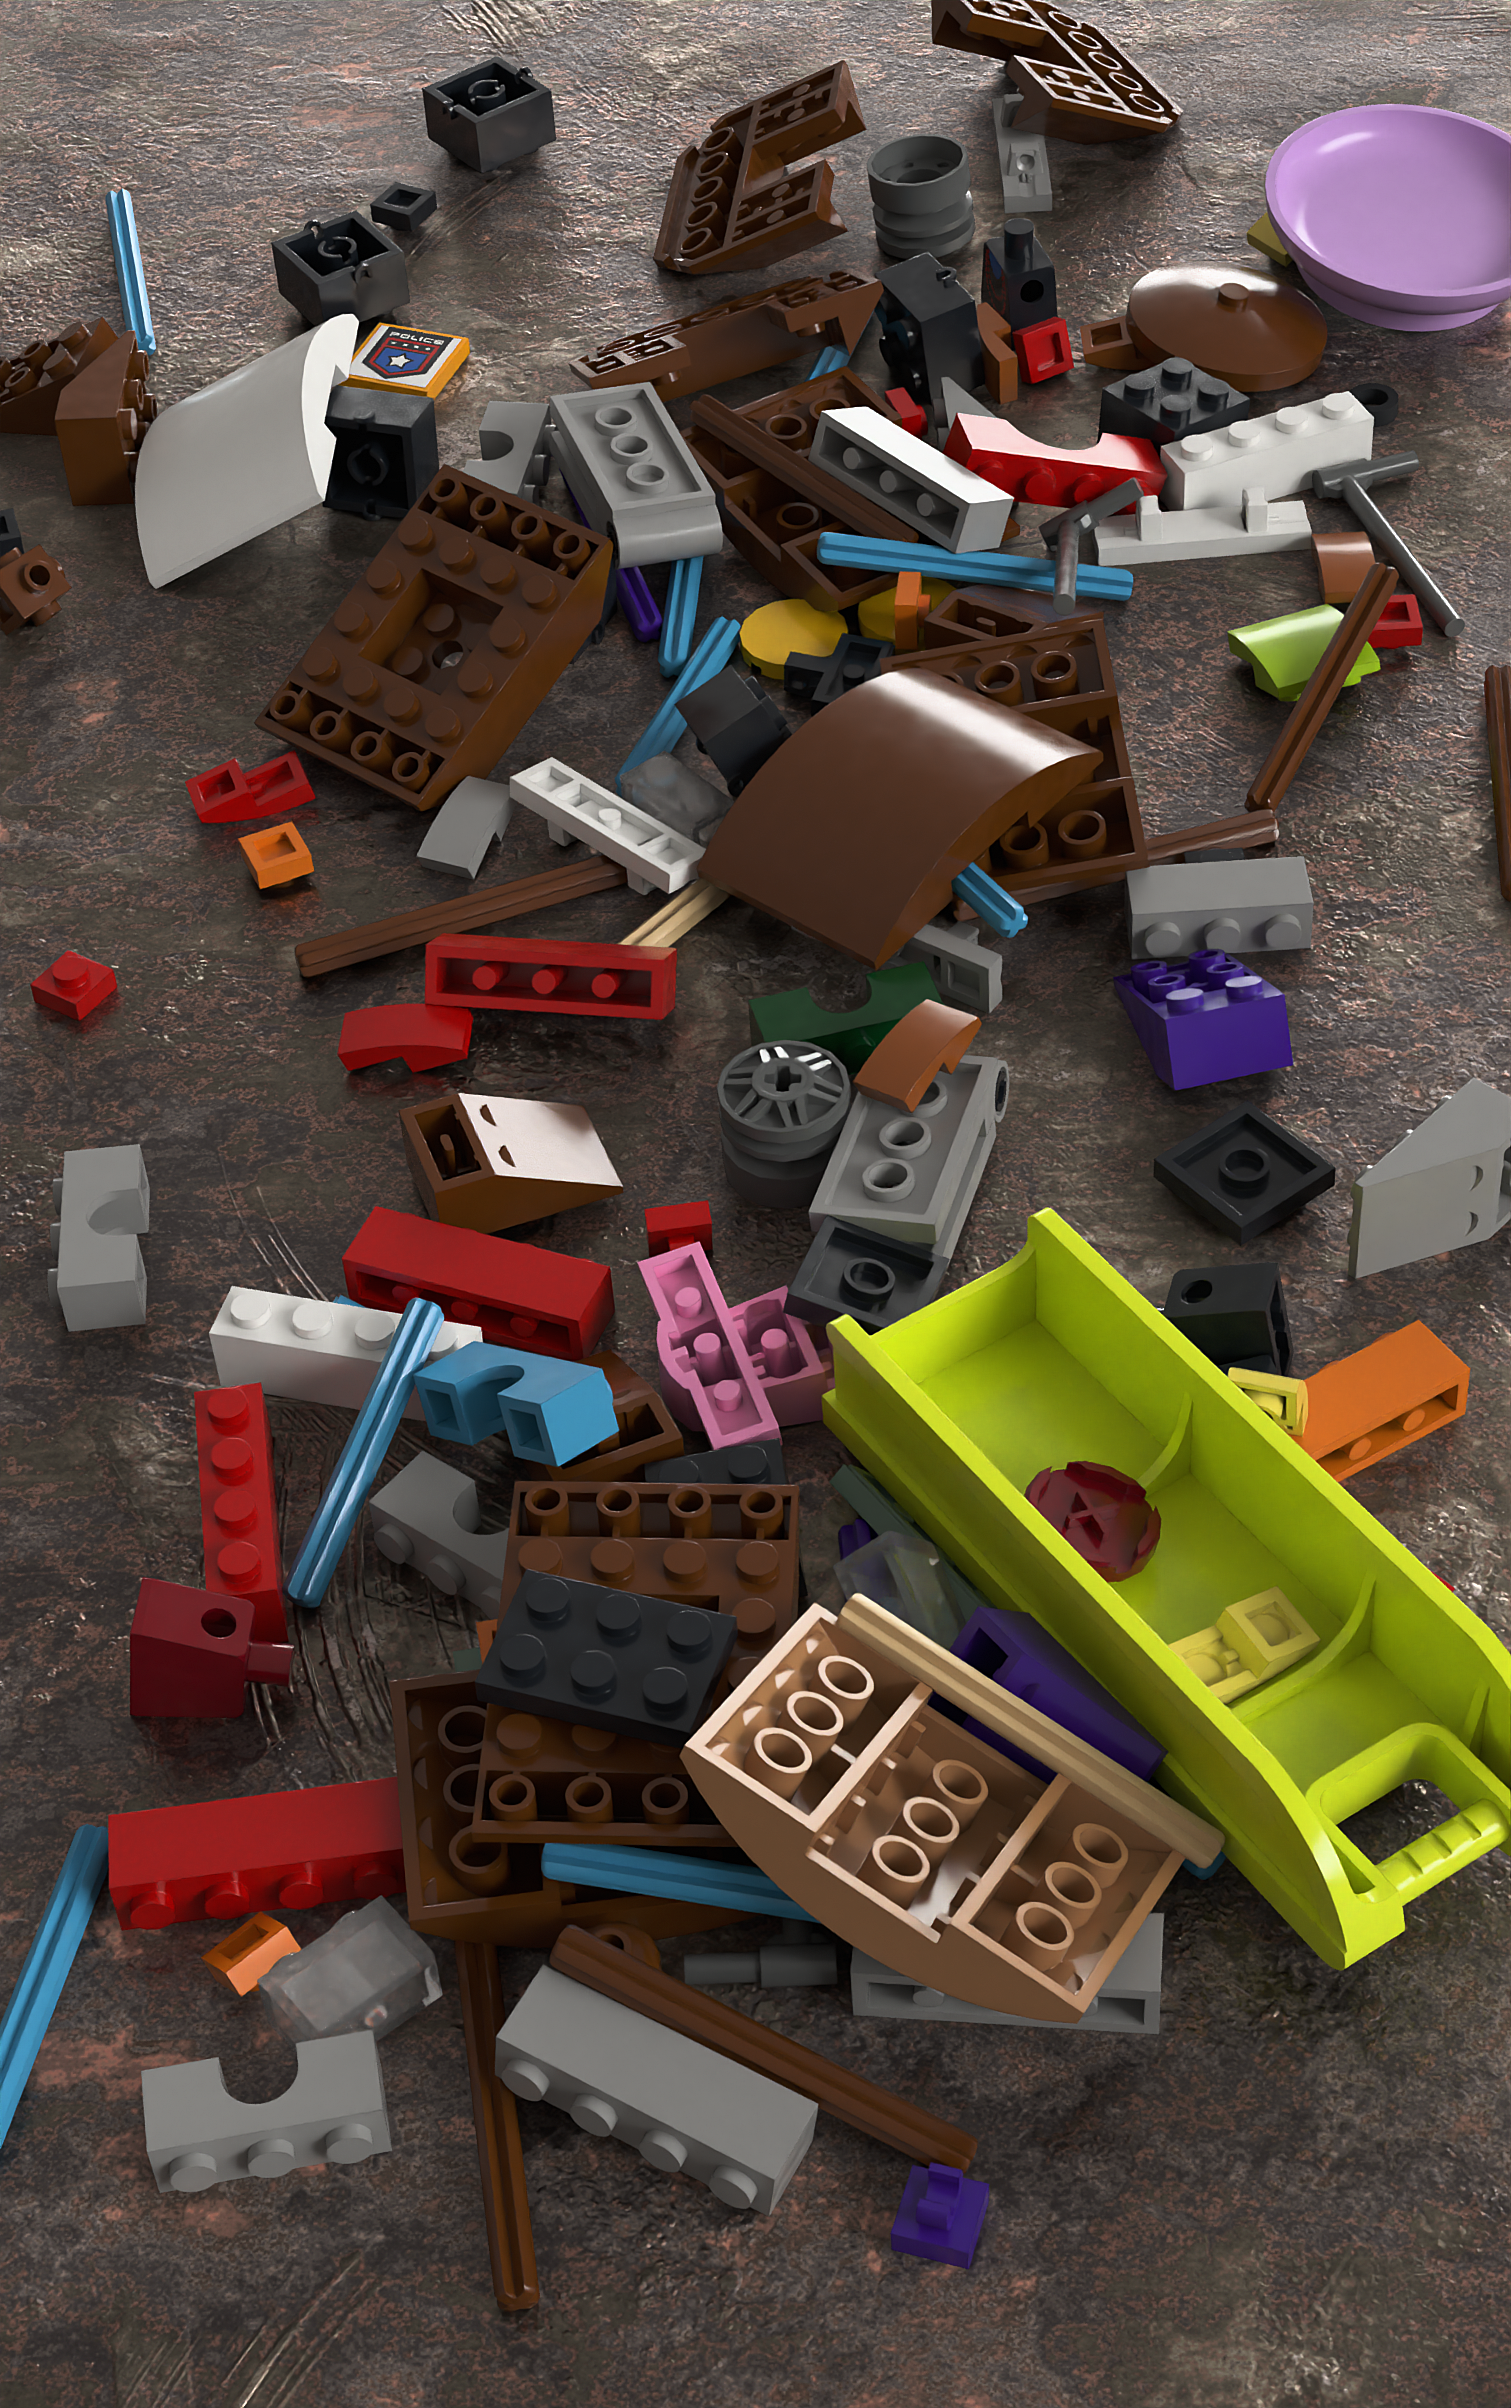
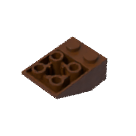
M103 317L85 325L81 321L75 322L62 331L59 337L45 342L44 339H39L31 343L20 355L8 360L5 356L0 357V433L58 436L54 419L61 390L119 339Z
M135 330L126 331L61 390L54 421L73 506L134 504L139 453L150 424L158 417L156 396L154 393H147L145 381L149 380L148 354L146 350H139Z
M990 584L953 590L924 619L925 650L1103 619L1104 611L1075 602L1073 612L1062 616L1053 609V594L1038 590Z
M456 1093L398 1110L407 1165L433 1221L488 1234L624 1193L623 1185L582 1105Z
M609 1349L575 1361V1363L603 1369L605 1379L613 1393L612 1406L619 1431L559 1467L523 1458L520 1459L532 1481L646 1483L644 1464L685 1455L683 1437L656 1390Z

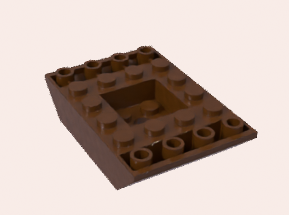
M444 464L257 717L254 724L260 730L419 811L444 805L452 792L467 776L486 780L601 620L614 544L610 538ZM456 652H463L461 660L455 666L440 669L442 662L447 656Z
M515 1481L496 1634L526 1569L736 1616L738 1637L702 1723L703 1726L797 1622L799 1595V1485ZM487 1703L471 1831L473 1842L740 1847L723 1827L698 1791L679 1756L683 1749Z

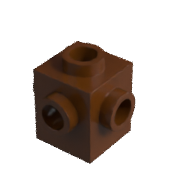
M40 544L25 554H22L16 547L0 558V628L6 636L30 620L36 627H39L62 610L57 601L72 588L66 581L64 570L59 562L52 556H49Z

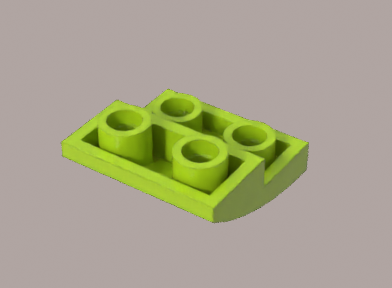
M1324 604L1227 631L1230 653L1251 663L1257 687L1277 697L1280 701H1298L1344 615L1329 604ZM1368 641L1365 643L1342 687L1355 685L1361 681L1362 675L1381 670L1380 660Z

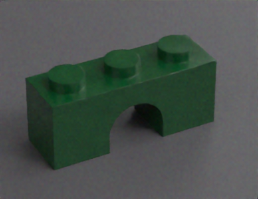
M924 961L866 974L867 1003L863 1007L847 1013H833L821 1009L813 1002L807 987L748 1000L751 1045L754 1047L761 1043L781 1040L812 1043L832 1052L846 1067L847 1074L851 1075L859 1073L885 1036L916 1006L926 999L943 1004Z

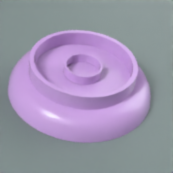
M1379 104L1348 108L1321 116L1294 131L1275 151L1269 162L1265 182L1266 207L1270 223L1284 249L1297 263L1305 282L1320 298L1337 310L1355 319L1384 328L1419 332L1439 331L1474 322L1490 313L1500 303L1511 298V135L1485 122L1452 111L1417 105Z

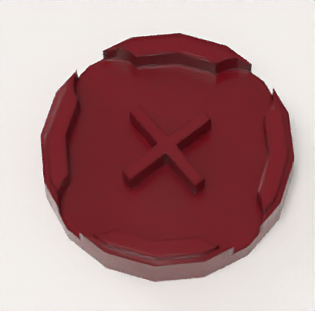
M1088 1461L1068 1462L1066 1469L1055 1470L1050 1473L1051 1466L1040 1471L1027 1486L1024 1497L1107 1583L1121 1582L1144 1569L1153 1557L1160 1539L1161 1517L1157 1507L1155 1506L1153 1511L1150 1504L1144 1499L1147 1492L1135 1479L1113 1467Z

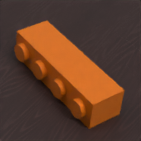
M1417 1320L1396 1332H1388L1381 1335L1368 1347L1341 1361L1335 1360L1326 1364L1318 1373L1303 1380L1308 1393V1417L1303 1437L1288 1435L1334 1480L1340 1482L1464 1415L1466 1412L1470 1368L1420 1320Z

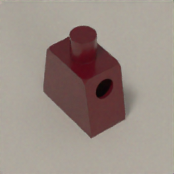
M143 1577L130 1631V1715L237 1718L244 1713L250 1682L289 1687L295 1644L255 1640L256 1606L249 1600Z

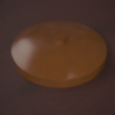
M1214 261L1176 263L1148 273L1132 289L1125 318L1126 329L1132 342L1141 353L1156 365L1170 358H1183L1215 379L1225 381L1234 390L1242 392L1276 390L1304 380L1319 366L1328 335L1327 324L1319 308L1294 286L1275 276L1253 268Z

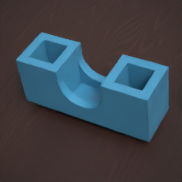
M473 1341L413 1374L431 1436L472 1446L496 1432L507 1429L515 1457L559 1467L619 1431L612 1406L613 1393L605 1379L602 1368Z

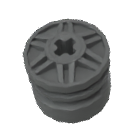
M916 134L900 137L885 143L871 154L866 164L872 201L875 203L872 211L878 247L887 254L902 259H911L926 252H929L933 257H940L960 249L972 239L976 225L972 211L974 208L973 200L969 191L971 179L968 154L962 143L955 138L940 134Z
M781 1040L761 1043L737 1054L722 1069L717 1084V1098L722 1127L723 1165L728 1183L740 1196L761 1206L782 1209L804 1207L812 1204L851 1110L850 1082L846 1067L832 1052L808 1042Z

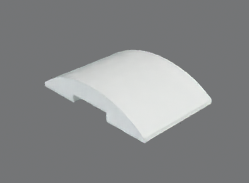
M342 314L329 319L169 407L151 424L144 438L138 458L135 507L142 556L149 582L155 589L325 501L337 438L327 428L324 421L331 388L347 380L349 377L359 321L354 314Z

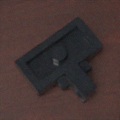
M842 633L831 657H818L791 651L784 664V691L812 698L811 717H813L821 709L849 690L868 680L881 676L879 659L895 656V645H893V642Z

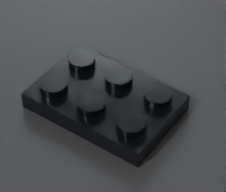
M526 1569L475 1680L477 1700L683 1749L685 1744L701 1728L738 1637L737 1617Z

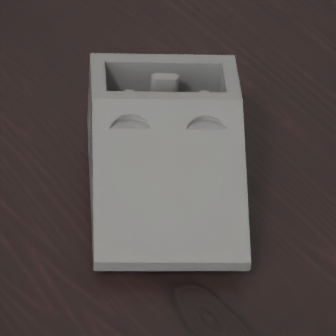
M1473 1077L1453 1096H1444L1434 1108L1432 1115L1414 1131L1411 1129L1405 1131L1398 1138L1393 1149L1374 1166L1367 1165L1360 1171L1353 1182L1350 1193L1353 1199L1352 1225L1347 1235V1243L1350 1245L1348 1275L1357 1279L1488 1240L1511 1219V1097Z

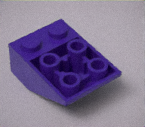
M1205 949L1196 951L1188 956L1189 961L1168 966L1163 961L1143 962L1132 966L1130 974L1113 977L1114 987L1156 1075L1174 1091L1293 1065L1285 994L1234 957L1225 953L1224 950Z
M978 1606L948 1650L1145 1782L1149 1781L1169 1752L1030 1613ZM933 1692L927 1705L1043 1782L1050 1785L1058 1773L936 1692Z

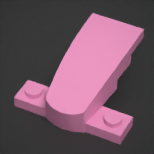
M700 1241L637 1262L642 1281L659 1320L656 1342L663 1400L674 1417L691 1431H704L712 1451L779 1438L780 1444L783 1445L779 1427L823 1420L821 1395L835 1388L833 1346L827 1336L826 1328L783 1313L789 1291L787 1285L728 1309Z

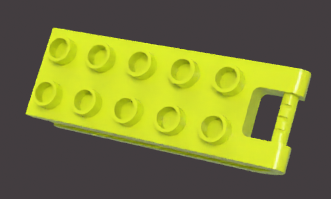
M1046 1207L1028 1217L1027 1242L1008 1262L881 1331L869 1336L848 1314H844L826 1324V1333L833 1346L835 1388L821 1395L823 1423L909 1513L926 1534L956 1563L955 1565L991 1600L997 1609L1030 1613L1169 1751L1152 1777L1174 1801L1223 1832L1226 1840L1221 1851L1326 1964L1336 1970H1344L1404 1932L1405 1921L1402 1906L1493 1848L1498 1847L1502 1852L1511 1856L1510 1653L1493 1631L1054 1210ZM1088 1461L1113 1467L1135 1479L1147 1492L1144 1499L1150 1504L1153 1511L1155 1506L1157 1507L1161 1517L1160 1539L1153 1557L1144 1569L1121 1582L1107 1583L1024 1497L1027 1486L1040 1471L1052 1466L1051 1473L1055 1470L1066 1469L1068 1462ZM1278 1586L1319 1636L1321 1641L1313 1651L1277 1676L1235 1701L1224 1705L1167 1645L1214 1626L1226 1607ZM1412 1779H1424L1432 1782L1461 1810L1455 1816L1375 1866L1336 1826Z

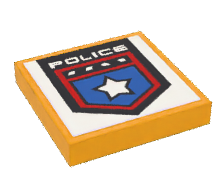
M379 322L352 356L348 379L338 385L430 397L435 400L470 354L469 338Z

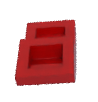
M295 750L246 773H243L238 761L234 758L185 781L196 813L202 823H227L261 818L316 799L305 769Z
M411 1003L383 1005L347 1012L344 1014L337 1055L348 1071L398 1057H403L413 1073L467 1059L474 1016L469 1008Z

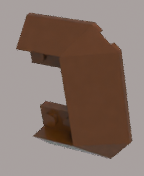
M931 0L932 44L991 57L1009 63L1006 73L1019 86L1018 92L1024 97L1011 125L1012 129L1090 145L1164 133L1180 120L1184 112L1101 28L1087 21H1084L1081 26L1075 19L1060 13L1062 8L1046 0Z
M845 60L722 115L710 126L713 133L705 139L698 150L695 146L690 145L677 157L653 260L658 267L692 275L768 267L848 232L830 201L835 174L826 159L783 177L786 165L867 130L850 70Z
M852 268L831 272L829 274L830 281L827 282L823 281V277L811 278L808 276L798 278L609 341L597 347L598 359L589 361L588 355H585L568 363L571 372L594 390L650 382L663 403L821 350L825 347L830 346L850 356L884 289L881 280Z

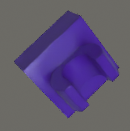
M930 2162L929 2169L912 2165L890 2233L891 2250L969 2269L989 2204V2184L964 2178L963 2170L933 2162Z

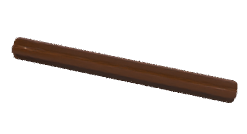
M703 394L697 401L693 400L689 406L692 410L690 420L864 537L917 543L919 535L915 530L710 395Z
M1382 562L1370 567L1247 793L1244 805L1248 812L1266 808L1274 813L1396 588L1399 574L1394 567H1387Z
M1491 665L1485 671L1484 695L1500 887L1503 898L1511 902V667L1505 665L1499 668Z
M1265 808L1147 838L1145 843L1149 865L1184 864V852L1203 851L1213 848H1243L1245 850L1273 843L1279 838L1278 820L1275 818L1272 810ZM1125 872L1007 893L1023 907L1125 881ZM963 900L953 901L948 904L949 911L956 922H965L981 917Z
M604 854L298 944L294 949L295 960L304 978H312L429 943L442 933H463L627 884V868Z
M567 1925L556 1940L549 1960L554 1968L685 2037L818 2103V2108L927 2166H930V2162L961 2169L963 2170V2175L968 2170L977 2151L978 2141L975 2136L576 1925Z
M454 1940L494 2296L497 2298V2305L501 2310L514 2312L518 2309L534 2307L539 2301L540 2293L515 2093L504 2084L502 2078L495 2075L496 2036L506 2022L497 1946L483 1942L482 1944Z

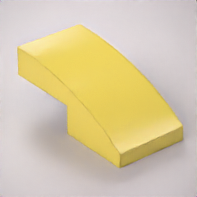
M1275 1586L1226 1607L1214 1626L1167 1646L1224 1705H1227L1295 1664L1313 1651L1321 1639L1279 1587Z

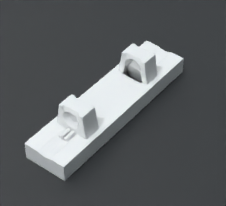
M1263 486L1243 488L1241 506L1161 512L1158 507L1157 495L1143 496L1136 500L1135 514L1106 517L1099 521L1100 526L1092 530L1098 566L1101 567L1311 549L1312 534L1303 500L1268 503L1265 499Z
M553 757L510 777V797L547 819L549 837L562 846H567L569 843L580 839L626 867L628 886L640 894L646 895L656 888H660L670 894L683 887L690 880L699 879L696 868L706 851L705 848Z

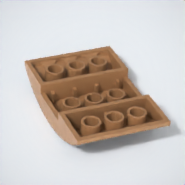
M814 1602L685 1744L679 1756L698 1791L723 1827L747 1856L784 1893L839 1937L875 1960L925 1986L968 2003L1001 2013L1035 2020L1077 2024L1186 1857L1062 1774L1058 1773L1052 1783L1048 1785L927 1705L934 1689L840 1628L836 1622L838 1617Z

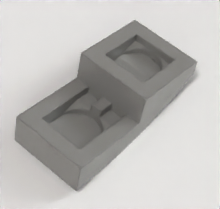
M467 776L442 806L417 853V858L422 867L474 880L490 841L496 840L501 842L518 801L510 797V786Z

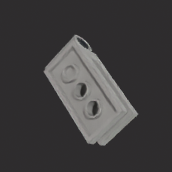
M650 382L550 396V415L559 430L550 432V451L592 530L610 538L614 544L612 554H615L616 570L721 552L723 533L720 515L715 505L716 495Z
M963 1055L952 1075L942 1071L937 1072L913 1113L861 1095L858 1091L809 1209L811 1231L818 1232L826 1215L951 1260L997 1136L995 1122H1001L1006 1111L1009 1094V1070L1006 1061L998 1060V1058Z

